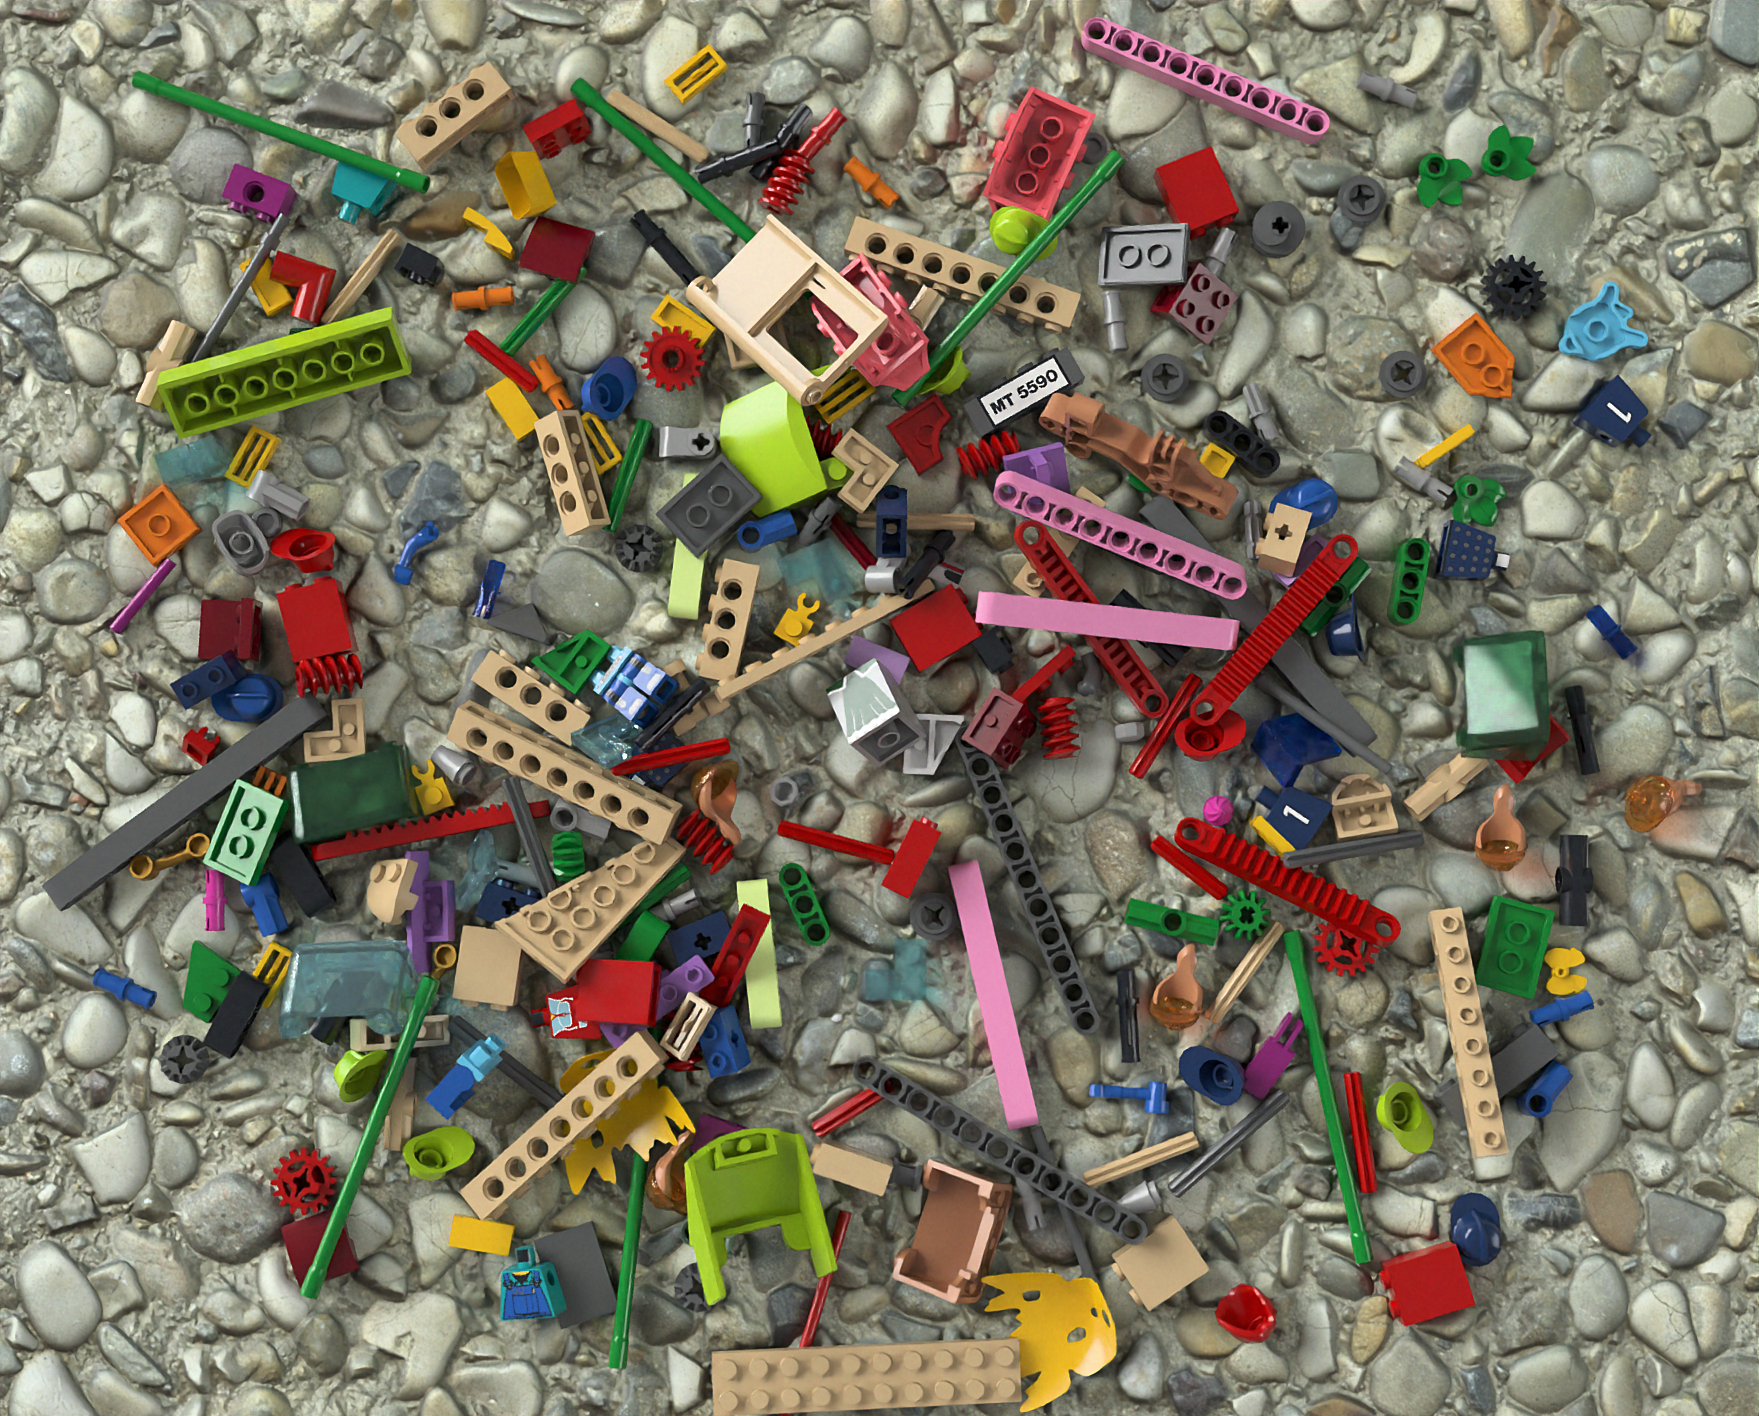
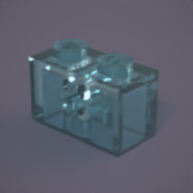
M213 436L154 455L163 483L173 489L226 472L229 468L222 442Z

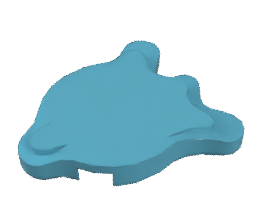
M1606 282L1593 301L1584 303L1568 317L1564 336L1559 341V349L1564 355L1577 356L1588 361H1602L1621 349H1642L1647 345L1648 336L1646 333L1627 326V321L1633 317L1634 311L1619 301V288L1616 283Z

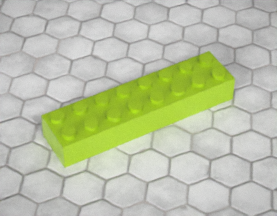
M390 306L162 371L159 373L156 386L179 439H183L411 374L412 360L394 310Z

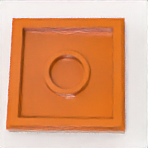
M165 483L117 520L152 566L156 568L167 557H171L203 531Z

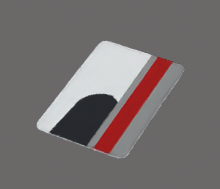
M945 558L941 564L936 565L928 577L946 585L952 583L953 587L957 588L965 567Z

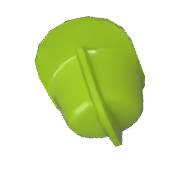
M1006 206L994 213L990 219L989 231L992 240L999 250L1005 254L1019 256L1050 221L1021 208ZM1058 235L1035 261L1044 260L1053 254L1057 247Z
M957 346L924 382L916 395H921L931 390L942 394H950L957 390L971 376L970 369L962 360L963 351L960 346Z
M349 1050L344 1054L343 1058L336 1065L333 1075L335 1082L340 1088L339 1097L343 1102H355L373 1089L387 1061L388 1053L386 1050H375L369 1054Z
M1402 1081L1393 1083L1385 1094L1378 1097L1377 1119L1382 1127L1387 1131L1393 1132L1401 1147L1409 1153L1420 1154L1426 1152L1431 1147L1434 1139V1128L1413 1086Z
M445 1126L410 1139L404 1146L403 1155L406 1163L410 1166L409 1173L411 1177H418L425 1181H436L444 1177L449 1170L469 1161L474 1154L475 1143L473 1137L466 1130L456 1126Z

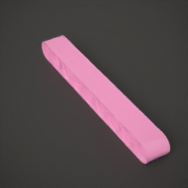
M1091 18L1084 26L1081 41L1082 46L1088 52L1301 142L1316 144L1322 139L1329 128V117L1318 108L1104 18ZM1091 31H1098L1102 34L1103 38L1093 39L1089 33ZM1124 42L1129 45L1130 49L1128 51H1121L1116 47V44ZM1153 54L1157 61L1147 62L1143 55ZM1172 65H1179L1183 68L1184 73L1176 74L1172 72L1170 67ZM1202 76L1210 79L1211 84L1207 86L1199 83L1198 78ZM1234 88L1239 96L1230 97L1225 92V89ZM1255 99L1262 100L1266 107L1262 109L1257 108L1252 101ZM1280 111L1290 112L1293 119H1283ZM1314 122L1318 124L1320 131H1311L1307 123Z
M1005 471L996 479L994 499L997 504L1227 599H1238L1246 592V571L1239 563L1019 473ZM1005 485H1010L1014 487L1016 491L1013 493H1006L1001 489V487ZM1040 497L1044 502L1036 505L1031 503L1029 499ZM1066 508L1069 509L1072 512V514H1070L1069 516H1062L1057 511ZM1089 520H1096L1100 523V525L1097 527H1089L1088 525H1086V522ZM1122 531L1128 534V537L1119 539L1114 534ZM1145 543H1152L1156 546V548L1153 550H1145L1144 548H1142V545H1144ZM1178 554L1183 556L1184 559L1176 562L1171 560L1170 557ZM1208 566L1212 570L1208 573H1202L1198 571V568ZM1232 577L1240 580L1236 584L1226 582L1227 579Z
M979 591L975 622L1230 651H1236L1240 621L1233 619Z
M976 859L947 866L1009 1131L1039 1124L978 861Z

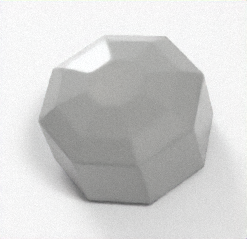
M1141 722L1119 724L1114 727L1116 740L1120 742L1137 741L1145 735L1144 726Z
M788 777L775 779L769 788L771 800L781 807L793 805L799 796L797 783Z

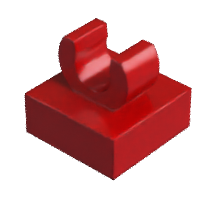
M206 726L202 727L198 733L191 729L183 737L182 751L202 766H205L214 759L215 750L219 747L221 737L217 736L212 741L206 740L204 738L208 734Z

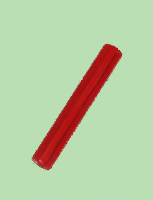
M1193 673L1187 675L1169 704L1166 713L1161 717L1131 765L1129 773L1135 778L1141 780L1146 775L1202 685L1203 680Z
M720 738L614 759L611 761V770L614 776H620L731 753L730 742L728 738Z
M785 820L780 821L777 834L782 837L885 865H891L894 857L892 849Z
M1347 1072L1343 1077L1360 1190L1363 1193H1373L1378 1190L1362 1077L1360 1072Z

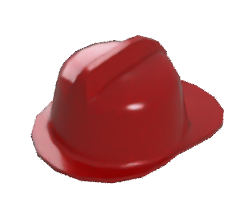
M295 528L276 536L270 543V550L277 557L291 560L303 573L331 571L334 568V550L332 545L335 543L336 537L330 532Z
M1227 709L1216 723L1207 727L1195 724L1191 717L1182 720L1176 726L1174 733L1175 742L1182 750L1184 756H1188L1195 761L1207 762L1214 759L1219 753L1239 745L1245 737L1246 725L1240 714L1230 709ZM1214 710L1199 714L1198 717L1202 720H1209L1212 718Z

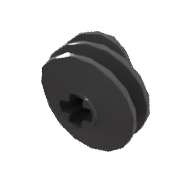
M1272 201L1264 205L1257 212L1252 222V243L1256 250L1266 257L1276 259L1287 257L1299 247L1306 232L1305 220L1301 211L1293 204L1285 201ZM1274 225H1278L1279 230H1284L1282 234H1279L1277 229H1273Z

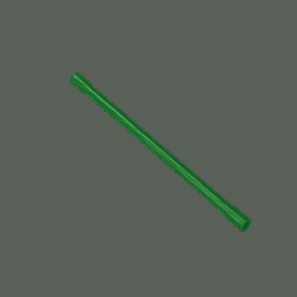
M137 71L133 75L132 86L141 91L165 97L375 174L416 192L425 194L429 189L430 177L407 168H399L183 89L150 74Z
M582 77L572 84L570 91L589 108L594 109L740 239L748 244L757 233L603 99L601 94ZM807 291L802 295L806 299H809L814 294L810 291Z
M1112 150L1089 179L928 356L930 371L908 390L901 391L896 389L890 395L900 406L904 408L922 388L924 382L1103 184L1108 182L1124 165L1126 161L1118 152Z
M1300 929L1283 932L1282 935L1287 957L1291 963L1349 1223L1355 1262L1367 1263L1373 1261L1374 1257L1369 1235L1365 1229L1306 965V953Z
M423 975L414 997L413 1007L313 1264L309 1267L300 1294L306 1298H318L327 1275L328 1265L426 1013L436 995L441 981L431 976Z
M647 1028V1031L659 1044L665 1035L663 1028ZM635 1150L614 1331L611 1338L608 1367L614 1369H626L628 1335L648 1162Z

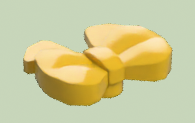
M1574 947L1570 948V950L1552 948L1545 951L1543 962L1551 968L1550 973L1552 975L1545 983V989L1549 993L1567 995L1573 991L1574 993H1579L1585 988L1586 977L1569 974V967L1584 963L1585 958L1582 952Z

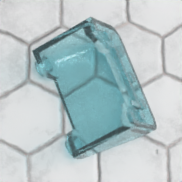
M399 940L304 943L295 947L289 959L278 1018L281 1037H303L310 1027L309 1018L363 1015L366 1016L367 1023L374 1032L385 1035L401 1034L420 985L408 946Z

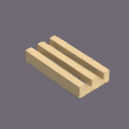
M690 991L659 1043L661 1047L681 1061L688 1060L716 1010L715 1006L708 1004V1001ZM694 1003L697 1004L693 1012L691 1013L689 1019L686 1020L684 1025L682 1026L684 1020L686 1019ZM682 1026V1028H681V1033H680V1035L678 1036V1038H677L676 1042L674 1043V1045L672 1046L671 1043L673 1042V1040H674L675 1036L677 1035V1033H678L680 1027Z

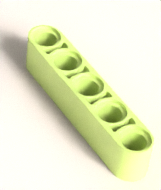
M685 472L683 488L698 474ZM676 538L668 617L699 620L708 549L696 559L678 538Z
M767 878L737 881L739 911L743 903L771 915ZM771 916L769 924L745 970L752 1030L782 1027Z

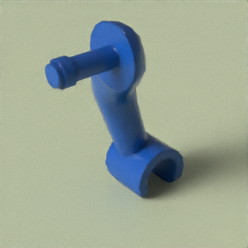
M432 521L427 522L426 526L405 544L400 561L394 568L395 582L409 585L414 570L408 567L413 555L419 548L438 538L439 530Z

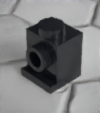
M408 242L394 267L399 276L403 278L407 276L408 279L421 286L425 282L433 287L434 285L438 286L445 274L444 264L440 258Z
M996 625L974 640L971 646L990 674L998 671L1001 675L1015 664L1010 655L1013 649L1004 637L998 638L997 634L1000 632V629Z

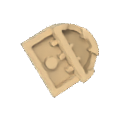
M1354 774L1340 781V784L1332 794L1330 803L1333 805L1330 810V817L1338 843L1398 832L1399 826L1391 803L1392 793L1385 783L1382 785L1378 781L1371 779V775Z
M410 859L378 860L370 872L371 881L367 890V903L372 913L381 921L390 925H398L403 922L401 915L405 910L411 911L414 909L419 896L409 891L418 866L417 862Z

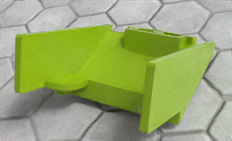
M832 364L810 370V372L814 376L819 377ZM851 366L839 378L849 374ZM776 381L724 405L720 424L722 453L763 496V499L751 509L759 519L785 509L790 511L819 502L826 497L829 491L839 494L854 474L853 470L836 457L819 462L801 407L803 405Z
M777 1128L740 1130L711 1141L684 1163L690 1247H694L708 1306L714 1305L726 1297L720 1271L728 1259L725 1238L780 1226L783 1240L791 1250L804 1251L810 1249L818 1279L824 1278L838 1270L803 1135L798 1133L794 1135L780 1131Z

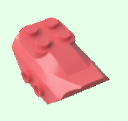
M1031 86L1021 102L1017 113H1010L1004 127L1008 133L1004 142L998 140L992 157L996 158L982 194L990 203L992 216L1002 207L1015 206L1049 221L1063 188L1069 190L1076 173L1071 170L1075 161L1081 163L1088 148L1084 141L1096 114Z
M862 252L839 274L888 317V324L882 334L852 364L873 387L885 385L906 391L930 371L927 356L929 339L906 310L909 304L898 291L894 294L889 288L893 284L889 277L882 270L877 272ZM813 295L808 300L813 313L820 321L817 327L826 338L832 337L836 343L833 348L841 356L857 340L858 333Z

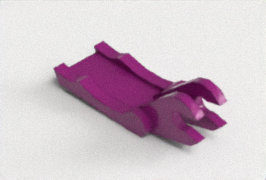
M1290 1012L1283 1017L1273 1036L1269 1035L1256 1056L1244 1070L1247 1082L1243 1089L1260 1101L1263 1100L1296 1053L1289 1047L1303 1027L1302 1020L1299 1019L1294 1024L1283 1044L1278 1041L1293 1018Z

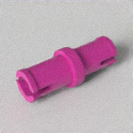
M205 870L206 897H203V904H206L205 931H225L224 910L225 903H228V897H225V874L218 870Z

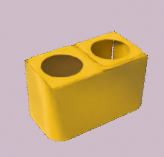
M509 151L496 164V177L510 211L516 220L543 216L557 203L536 151Z

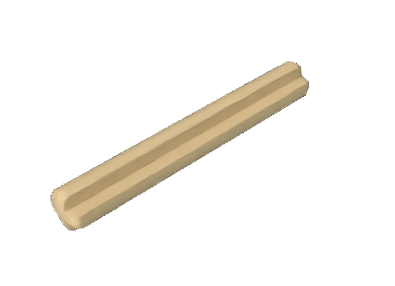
M613 90L608 96L607 102L617 111L694 161L703 165L708 160L711 154L708 148L620 91Z
M392 229L385 233L322 315L320 321L324 325L341 321L401 244L403 238L400 234Z
M864 511L862 514L858 512L857 527L876 528V511ZM907 512L908 530L941 531L945 529L947 531H973L975 528V517L973 514ZM887 524L886 529H897V526Z
M1276 920L1269 921V927L1266 926L1264 928L1263 935L1257 938L1206 1011L1205 1017L1214 1024L1221 1022L1284 932V926Z
M1188 1132L1083 1173L1084 1182L1094 1188L1196 1149L1199 1146L1197 1137L1193 1132Z

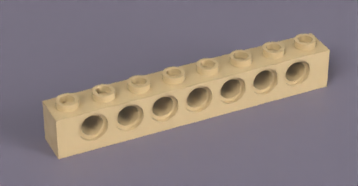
M859 216L855 217L844 247V257H847L850 263L863 252L873 267H876L877 272L882 270L890 277L893 274L902 276L905 282L914 286H921L922 283L932 287L933 290L943 296H949V293L959 296L962 302L972 306L985 294L981 288L982 284L986 282L995 283L1007 269ZM874 243H880L885 247V250L881 254H873L869 247ZM902 253H908L913 257V260L909 264H902L897 260V257ZM929 263H937L941 270L936 274H931L926 271L925 266ZM963 272L968 275L969 281L959 284L953 279V276L956 273ZM1022 274L990 309V312L1004 316L1005 313L1016 316L1018 322L1026 325H1033V323L1042 325L1045 331L1054 335L1068 334L1081 294ZM1013 292H1020L1024 295L1025 301L1014 303L1010 300L1009 295ZM1040 302H1048L1052 305L1053 311L1042 313L1037 305Z
M471 700L457 708L446 737L447 740L455 743L457 748L463 751H471L481 756L483 761L489 764H497L507 769L513 776L524 777L534 782L535 786L539 789L552 791L560 795L564 801L578 804L588 809V812L594 816L607 818L615 822L618 828L627 831L631 830L641 835L646 842L662 845L670 837L683 806L623 775L614 776L611 769ZM479 730L486 734L487 740L482 738ZM506 743L512 746L514 753L507 749ZM532 756L540 761L541 766L534 763ZM559 769L566 773L568 780L560 775ZM586 783L592 785L595 793L587 789ZM612 796L617 797L621 801L622 806L617 805L613 801ZM639 809L645 811L649 819L642 817Z
M1455 907L1430 911L1427 919L1473 1159L1505 1155L1509 1153L1462 908Z
M647 1029L637 1031L459 1193L481 1221L491 1217L496 1220L509 1209L507 1204L514 1197L518 1200L531 1190L529 1184L536 1177L540 1180L553 1170L551 1164L556 1159L560 1158L563 1160L576 1149L573 1145L580 1138L585 1140L598 1129L595 1125L603 1117L605 1120L612 1117L620 1109L618 1104L625 1097L629 1100L642 1090L640 1084L649 1077L652 1080L665 1069L662 1064L669 1059V1056ZM631 1059L638 1066L636 1075L631 1074L628 1069V1063ZM608 1079L615 1084V1093L613 1095L609 1094L606 1090ZM586 1099L593 1105L591 1115L587 1114L584 1110ZM563 1120L568 1121L571 1131L569 1135L565 1134L562 1130ZM541 1140H544L548 1145L547 1155L543 1154L540 1150ZM519 1160H522L526 1165L525 1174L518 1170ZM497 1180H500L504 1185L503 1194H500L496 1189Z

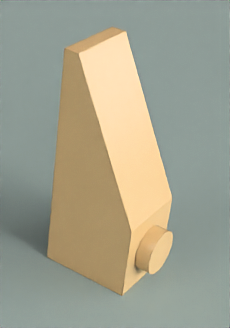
M449 1014L426 1015L414 1047L450 1045V1031L447 1029ZM409 1016L349 1019L350 1050L396 1049Z

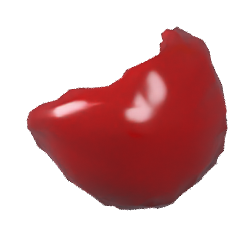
M1240 1283L1235 1288L1229 1290V1294L1220 1300L1218 1308L1215 1310L1218 1324L1243 1343L1258 1344L1265 1342L1276 1327L1277 1311L1272 1301L1256 1286L1252 1287L1248 1284Z

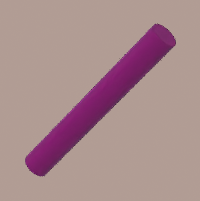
M167 557L109 627L117 634H120L177 564Z

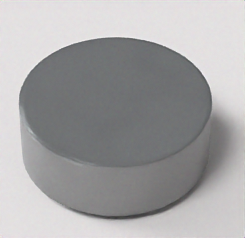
M1088 133L1084 141L1088 148L1082 161L1090 165L1098 164L1106 155L1107 142L1098 133Z
M263 507L252 515L251 519L265 538H273L281 532L283 519L274 509Z

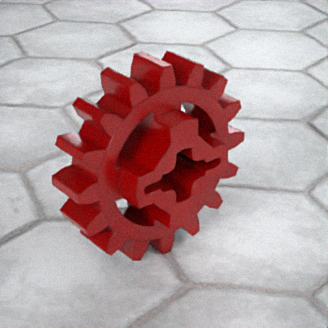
M1328 921L1326 925L1317 924L1321 933L1320 935H1312V938L1318 941V945L1312 947V951L1321 953L1316 959L1318 963L1327 962L1324 970L1330 972L1335 967L1337 976H1342L1344 970H1346L1348 976L1353 977L1355 976L1356 968L1363 973L1366 971L1365 962L1374 964L1375 961L1370 955L1371 953H1379V949L1373 947L1372 943ZM1330 933L1332 936L1330 945L1326 947L1327 937ZM1342 937L1351 939V942L1348 944L1349 950L1340 948L1343 944ZM1365 941L1364 951L1361 954V942ZM1342 955L1345 956L1347 961H1350V963L1340 964L1336 962L1334 958H1338Z
M303 1147L300 1154L294 1149L289 1152L290 1159L286 1156L279 1159L282 1167H275L272 1170L278 1175V1178L270 1181L271 1185L278 1186V1190L273 1193V1197L281 1195L283 1199L279 1205L283 1207L286 1204H290V1213L292 1214L301 1208L302 1215H307L310 1207L316 1213L321 1210L320 1202L327 1206L332 1202L328 1195H335L338 1192L332 1186L333 1183L340 1181V1177L332 1175V1172L338 1167L337 1165H328V1161L331 1158L330 1155L323 1158L319 1157L321 1152L319 1148L315 1149L312 1154H310L308 1147ZM298 1161H306L301 1169L290 1168ZM319 1168L321 1169L324 1175V1179L320 1175V1172L318 1170ZM304 1175H307V1181L311 1183L306 1187L303 1186L304 1181L300 1179ZM287 1183L291 1188L292 1194L288 1190ZM310 1192L320 1194L314 1200L305 1201Z

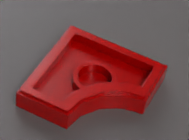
M935 393L886 425L887 430L918 476H921L944 460L939 448V438L943 428L952 420V417Z

